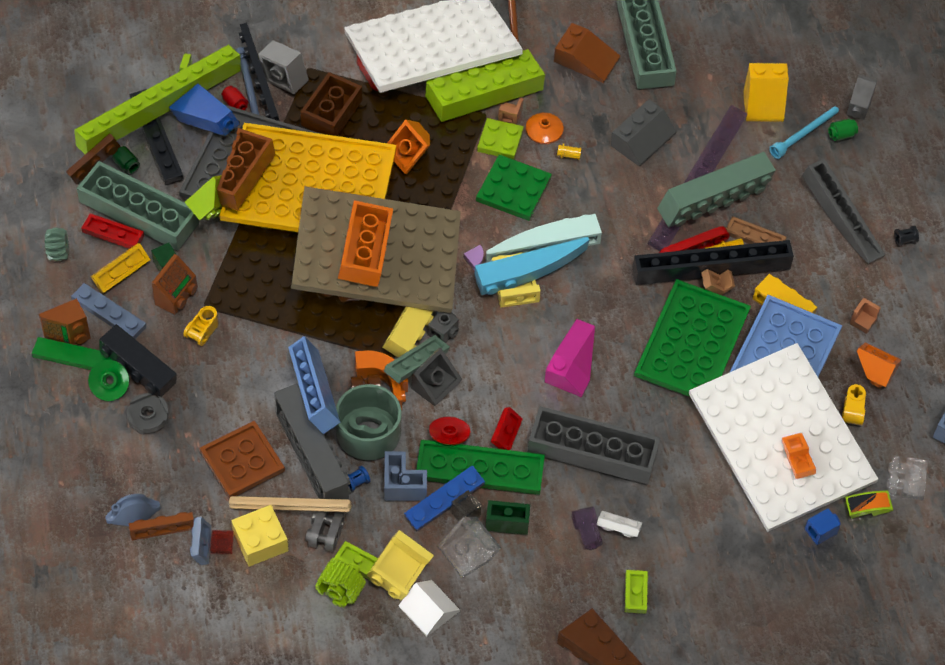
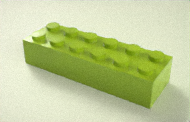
M529 49L522 51V55L426 80L425 96L441 122L541 91L544 88L545 73Z

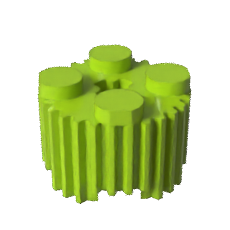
M332 558L318 578L315 587L321 595L326 593L325 595L332 598V603L335 606L338 605L345 608L347 604L355 603L366 581L360 575L361 573H359V566L354 563L346 565V563Z

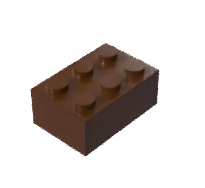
M328 72L300 111L301 126L317 133L338 136L362 102V86Z

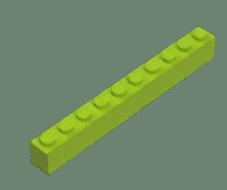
M228 44L74 130L76 146L86 154L108 134H111L116 141L170 111L169 106L196 84L208 90L240 72V54Z

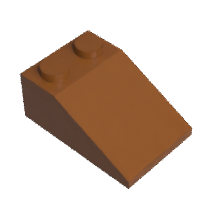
M574 23L570 24L555 47L554 55L555 63L602 83L606 81L620 59V55L590 30Z

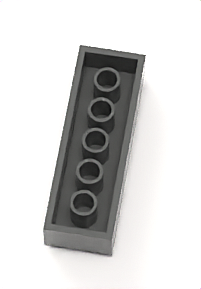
M296 383L274 392L275 413L318 498L349 499V494H351L348 486L351 484L349 476L346 472H342L340 468L342 467L338 455L334 456L331 441L325 439L323 433L308 419L298 384Z
M539 406L529 438L528 453L544 454L545 458L648 485L658 452L660 437Z

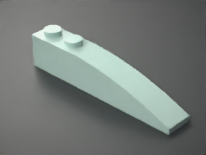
M596 214L565 218L517 234L487 250L486 263L491 262L493 257L499 255L506 256L519 252L526 253L584 237L589 238L588 246L600 244L602 232Z

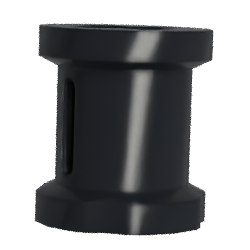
M914 225L904 230L895 229L894 239L898 246L908 242L917 243L919 241V233Z

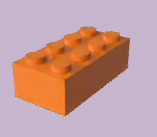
M354 200L338 279L378 287L393 208Z

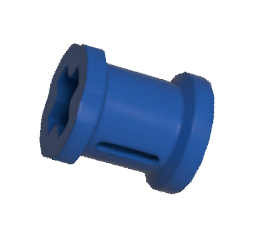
M362 465L358 467V470L348 475L351 482L348 486L351 492L355 490V487L370 482L369 474Z

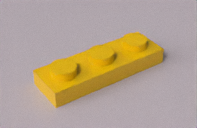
M137 243L90 277L99 291L105 293L151 259L142 245Z

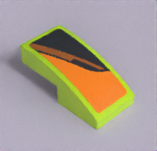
M873 491L845 497L851 519L870 513L873 516L894 511L889 491Z

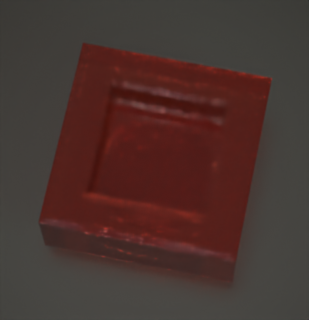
M212 530L211 553L232 554L234 531Z

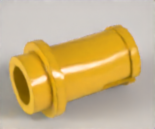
M564 143L558 145L557 156H560L561 159L567 157L580 160V147L564 146Z

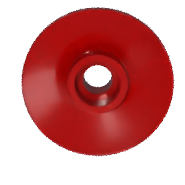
M455 417L438 418L429 426L431 437L440 443L448 445L465 442L471 432L469 425L465 421Z

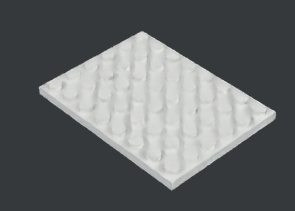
M490 0L440 1L435 4L424 5L420 8L405 10L401 13L390 14L386 17L371 19L367 22L344 27L348 40L379 93L523 54L522 47Z
M798 343L689 390L692 401L767 532L878 481V477ZM802 432L809 447V455L816 467V474L796 479L788 461L782 437Z

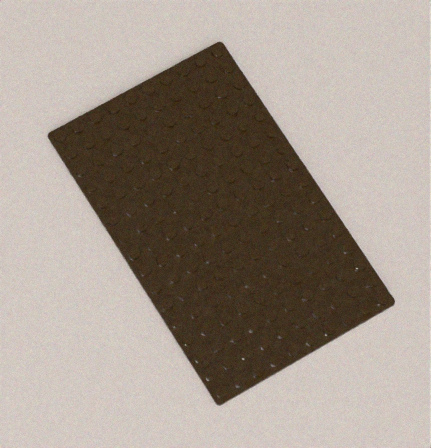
M313 68L307 69L308 81L297 91L284 123L307 129L301 126L300 111L328 72ZM340 76L362 86V102L339 133V137L387 143L405 119L419 122L430 134V146L408 174H405L393 162L386 199L452 210L484 126L486 114L475 111L441 122L425 97L394 89L379 93V91L372 89L367 82ZM239 223L204 302V307L212 306L219 313L353 350L381 352L395 359V355L382 347L406 306L368 300L341 302L339 296L336 295L324 297L322 293L291 289L298 233Z

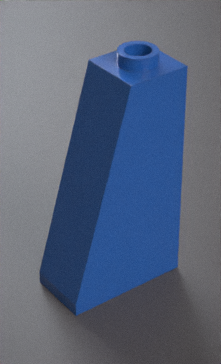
M196 84L169 106V109L179 122L226 136L240 124L228 107L199 84Z

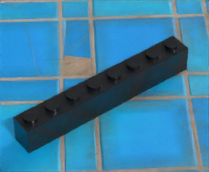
M790 240L634 255L632 270L635 284L642 285L676 281V279L680 281L703 278L701 272L706 269L719 275L727 270H730L732 275L790 270L794 255Z

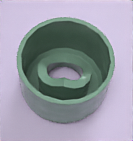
M365 384L353 387L341 396L336 406L340 423L336 425V437L339 445L348 455L359 460L371 461L385 457V451H393L397 447L401 437L402 413L400 403L392 392L378 385ZM369 421L375 422L380 426L379 428L374 429L366 425L359 424Z

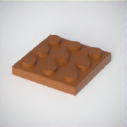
M255 420L199 448L201 455L229 499L231 496H238L285 472L284 465Z

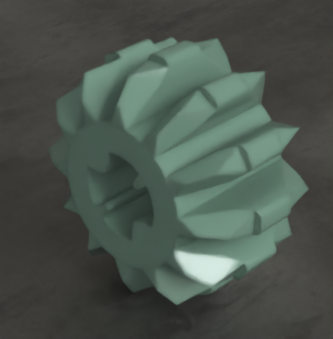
M56 227L46 231L45 248L49 260L62 261L68 257L67 231L63 228Z

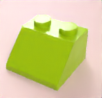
M222 175L213 176L185 201V204L199 220L215 219L220 215L222 205H220L217 187Z

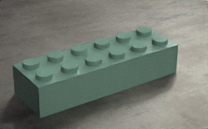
M617 0L618 12L637 89L674 86L677 71L659 1Z
M761 152L668 189L657 210L669 228L674 225L681 226L689 219L696 220L702 214L707 212L709 214L713 213L721 206L728 207L736 200L740 199L742 201L751 194L762 193L766 189L767 183L772 180L776 169L765 152Z
M100 161L96 163L77 187L80 203L129 227L144 231L145 235L163 244L170 243L172 248L177 251L199 224V219L184 202Z

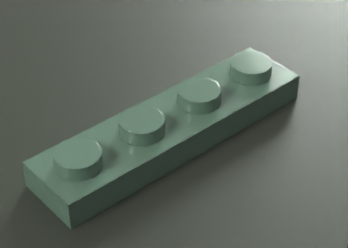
M434 335L387 364L384 372L397 383H400L410 377L438 348H442L446 354L450 346Z

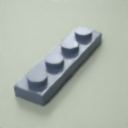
M85 283L71 296L72 300L77 298L82 308L111 327L115 324L119 325L134 339L147 328L144 321Z

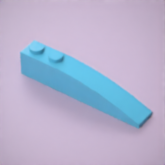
M584 237L475 265L474 277L481 295H492L500 290L516 288L519 285L536 280L559 269L587 250L589 238Z

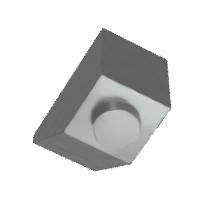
M862 75L858 76L847 115L865 120L877 80Z

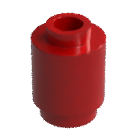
M228 86L222 91L221 96L226 105L246 110L248 100L238 88Z

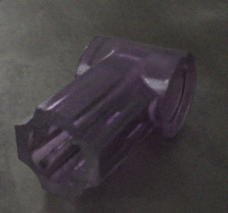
M591 506L572 511L573 524L579 530L584 548L589 550L597 549L602 545L603 541L597 526V515L594 507Z

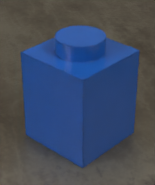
M827 508L809 518L805 530L816 545H819L838 534L841 524L838 516Z

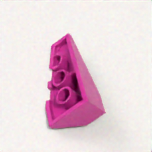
M576 319L546 368L545 383L579 397L583 396L590 382L595 333L594 325Z

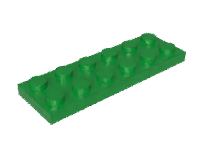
M421 439L416 470H427V481L448 483L473 465L485 481V484L480 488L540 495L545 455L463 444L448 445L438 441Z

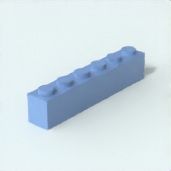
M304 336L288 348L308 419L324 434L335 428L340 423V419L319 350Z

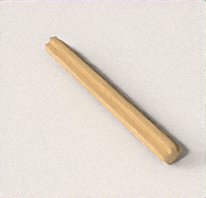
M231 496L229 499V507L231 509L259 510L271 505L273 510L350 512L352 508L351 500L246 496Z

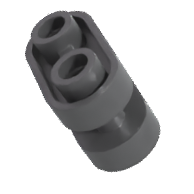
M314 511L312 516L313 526L312 529L308 528L305 541H308V546L318 548L320 542L325 543L324 549L334 552L343 528L345 513L335 512L334 517L328 516L329 512ZM328 524L330 525L328 534L324 535L325 526Z

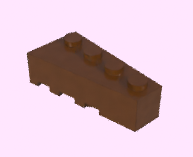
M593 608L558 633L557 644L563 648L566 647L575 657L583 659L590 665H643Z

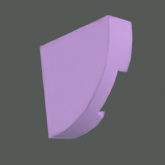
M481 245L464 253L465 260L474 271L475 265H479L483 261Z

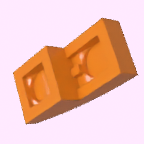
M802 432L782 437L783 446L795 478L799 479L816 474V467L809 455V447Z

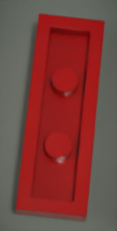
M91 213L81 228L82 233L129 249L137 243H141L144 237V231Z

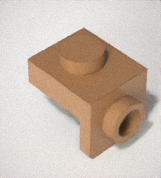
M709 269L701 272L703 286L708 291L723 295L735 287L730 270L720 275Z

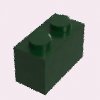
M488 500L485 531L528 535L531 504Z

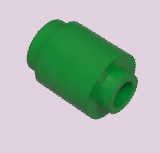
M850 119L833 122L828 128V133L834 141L851 138L858 134V125L855 120Z

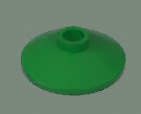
M101 361L89 373V388L101 400H117L126 393L129 387V374L126 368L117 361ZM109 376L113 377L114 382L112 384H109L107 382V378Z

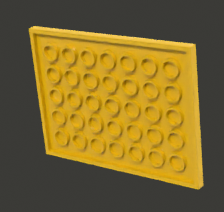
M244 123L242 129L271 138L276 155L238 211L222 205L219 217L220 221L298 232L305 186L386 199L396 145Z

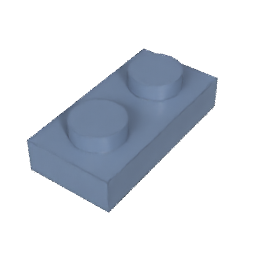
M203 517L194 518L192 546L190 547L191 557L200 565L209 564L212 528Z

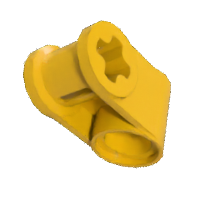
M212 306L201 308L194 319L186 326L183 336L186 338L190 337L197 341L198 345L203 346L219 325L216 309Z
M854 384L848 388L842 412V419L845 423L863 425L866 391L861 385Z

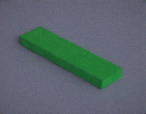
M41 337L37 338L31 353L34 358L91 370L101 361L112 360L109 357L103 356L100 350Z

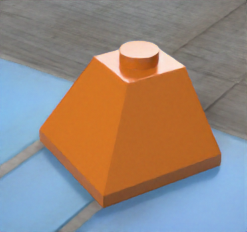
M406 119L387 142V144L396 145L394 162L405 174H408L430 146V134L419 122Z
M866 342L857 350L867 379L871 380V384L877 387H886L902 359Z

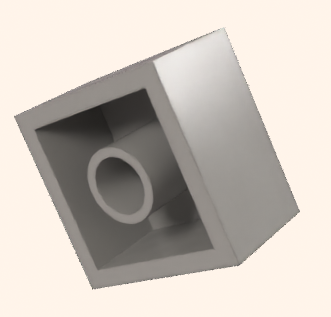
M272 40L258 54L267 82L295 94L308 81L303 56L298 50Z

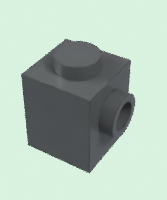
M439 312L428 324V336L436 335L443 342L447 343L450 338H454L458 334L459 319L452 312Z

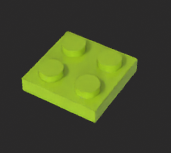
M487 118L477 152L494 156L500 154L514 160L524 126Z

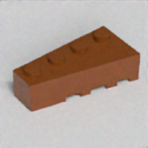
M241 128L237 130L236 140L233 141L231 154L226 161V169L223 170L217 187L220 205L237 211L276 155L271 138Z

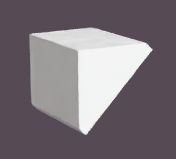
M432 580L415 583L407 596L399 604V608L426 637L460 612V609Z

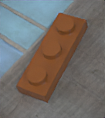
M181 512L173 516H158L155 519H141L129 523L131 540L190 531L194 526L193 513Z

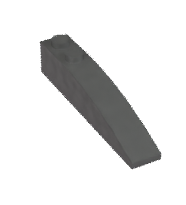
M821 159L809 165L802 177L843 237L868 264L884 257V251L826 160Z

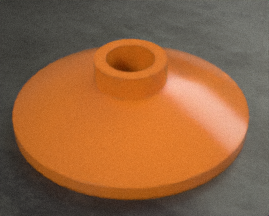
M537 113L531 116L526 123L528 137L540 144L554 143L563 134L562 121L550 113Z

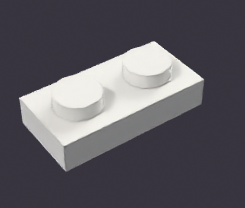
M602 511L597 525L607 531L615 530L622 532V535L626 537H638L642 522Z

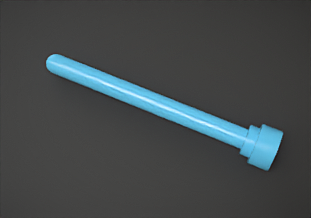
M836 106L832 107L784 142L774 143L769 148L771 155L776 159H780L786 154L787 148L839 112V108Z

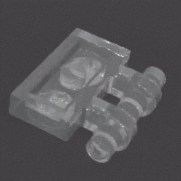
M893 456L888 469L890 478L887 480L890 496H895L897 489H903L902 497L923 500L925 497L928 461L907 457L906 464L900 463V457ZM899 473H905L904 480L898 479Z

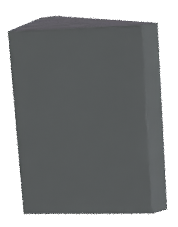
M438 348L412 373V390L435 406L462 380L442 348Z

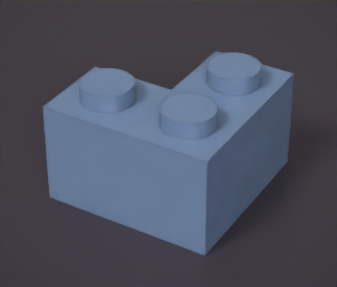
M385 451L384 501H422L427 497V470H406V451Z

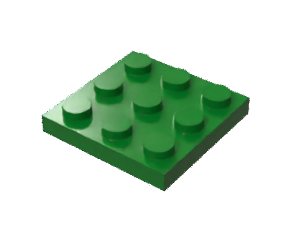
M499 154L476 196V202L530 221L552 179V174Z

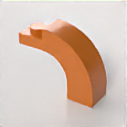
M355 351L357 376H362L363 379H366L368 375L379 374L380 380L390 387L391 392L398 399L402 411V402H406L405 392H408V378L397 383L384 372L385 366L395 359L377 351Z

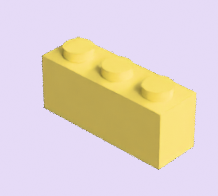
M406 306L382 348L396 357H400L415 348L416 341H420L426 332L423 328L425 325L428 327V324L434 318L431 315L433 311Z

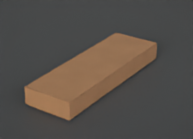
M733 216L726 228L730 237L742 239L743 242L748 244L783 241L787 238Z

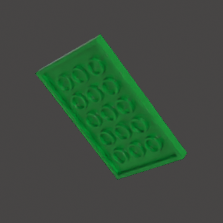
M676 279L637 365L634 377L690 397L689 390L723 375L751 306Z

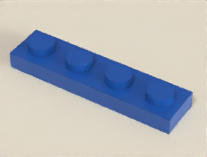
M472 465L406 511L404 516L417 532L483 486L485 481Z

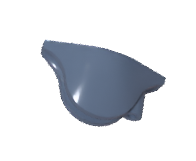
M130 494L122 497L116 504H113L112 510L105 518L107 524L129 526V523H133L136 520L149 519L161 509L159 501L149 499L143 494Z

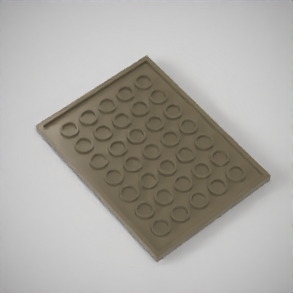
M305 186L291 289L451 313L453 309L461 211ZM354 200L393 208L378 287L338 279Z

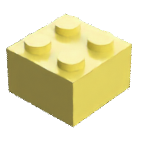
M271 505L231 520L233 534L249 567L288 552L287 537Z

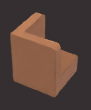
M520 97L517 105L510 103L501 104L498 120L517 125L523 110L524 98Z
M863 298L853 312L850 325L867 334L877 321L881 308Z

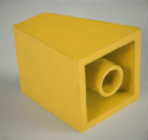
M749 63L743 91L746 121L784 122L789 79L787 64Z

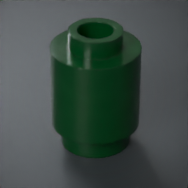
M126 146L118 148L116 153L112 155V160L125 173L133 174L140 167L138 158Z

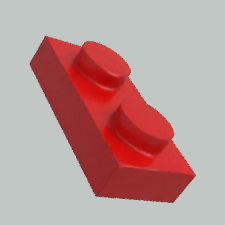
M511 407L503 409L491 442L498 449L511 450L523 420Z

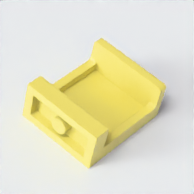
M519 252V253L513 254V255H506V256H505V255H499V256H497V257H493V258H492V261L499 260V259H503V258L510 257V256H514V255H518V254H522L523 252ZM536 280L519 285L516 288L500 290L497 292L500 308L539 302L541 291L539 285L536 284Z
M399 530L391 538L366 576L370 578L373 584L387 590L391 597L402 600L407 596L410 588L434 555Z

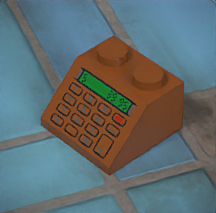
M176 254L171 257L152 281L155 305L174 315L179 309L184 308L190 295H194L198 288L196 275Z
M77 298L39 314L43 335L46 339L73 345L82 344L91 339L87 317Z

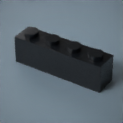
M115 324L99 339L101 354L122 364L130 374V377L135 382H140L145 386L149 394L162 397L176 384L177 373L119 325Z

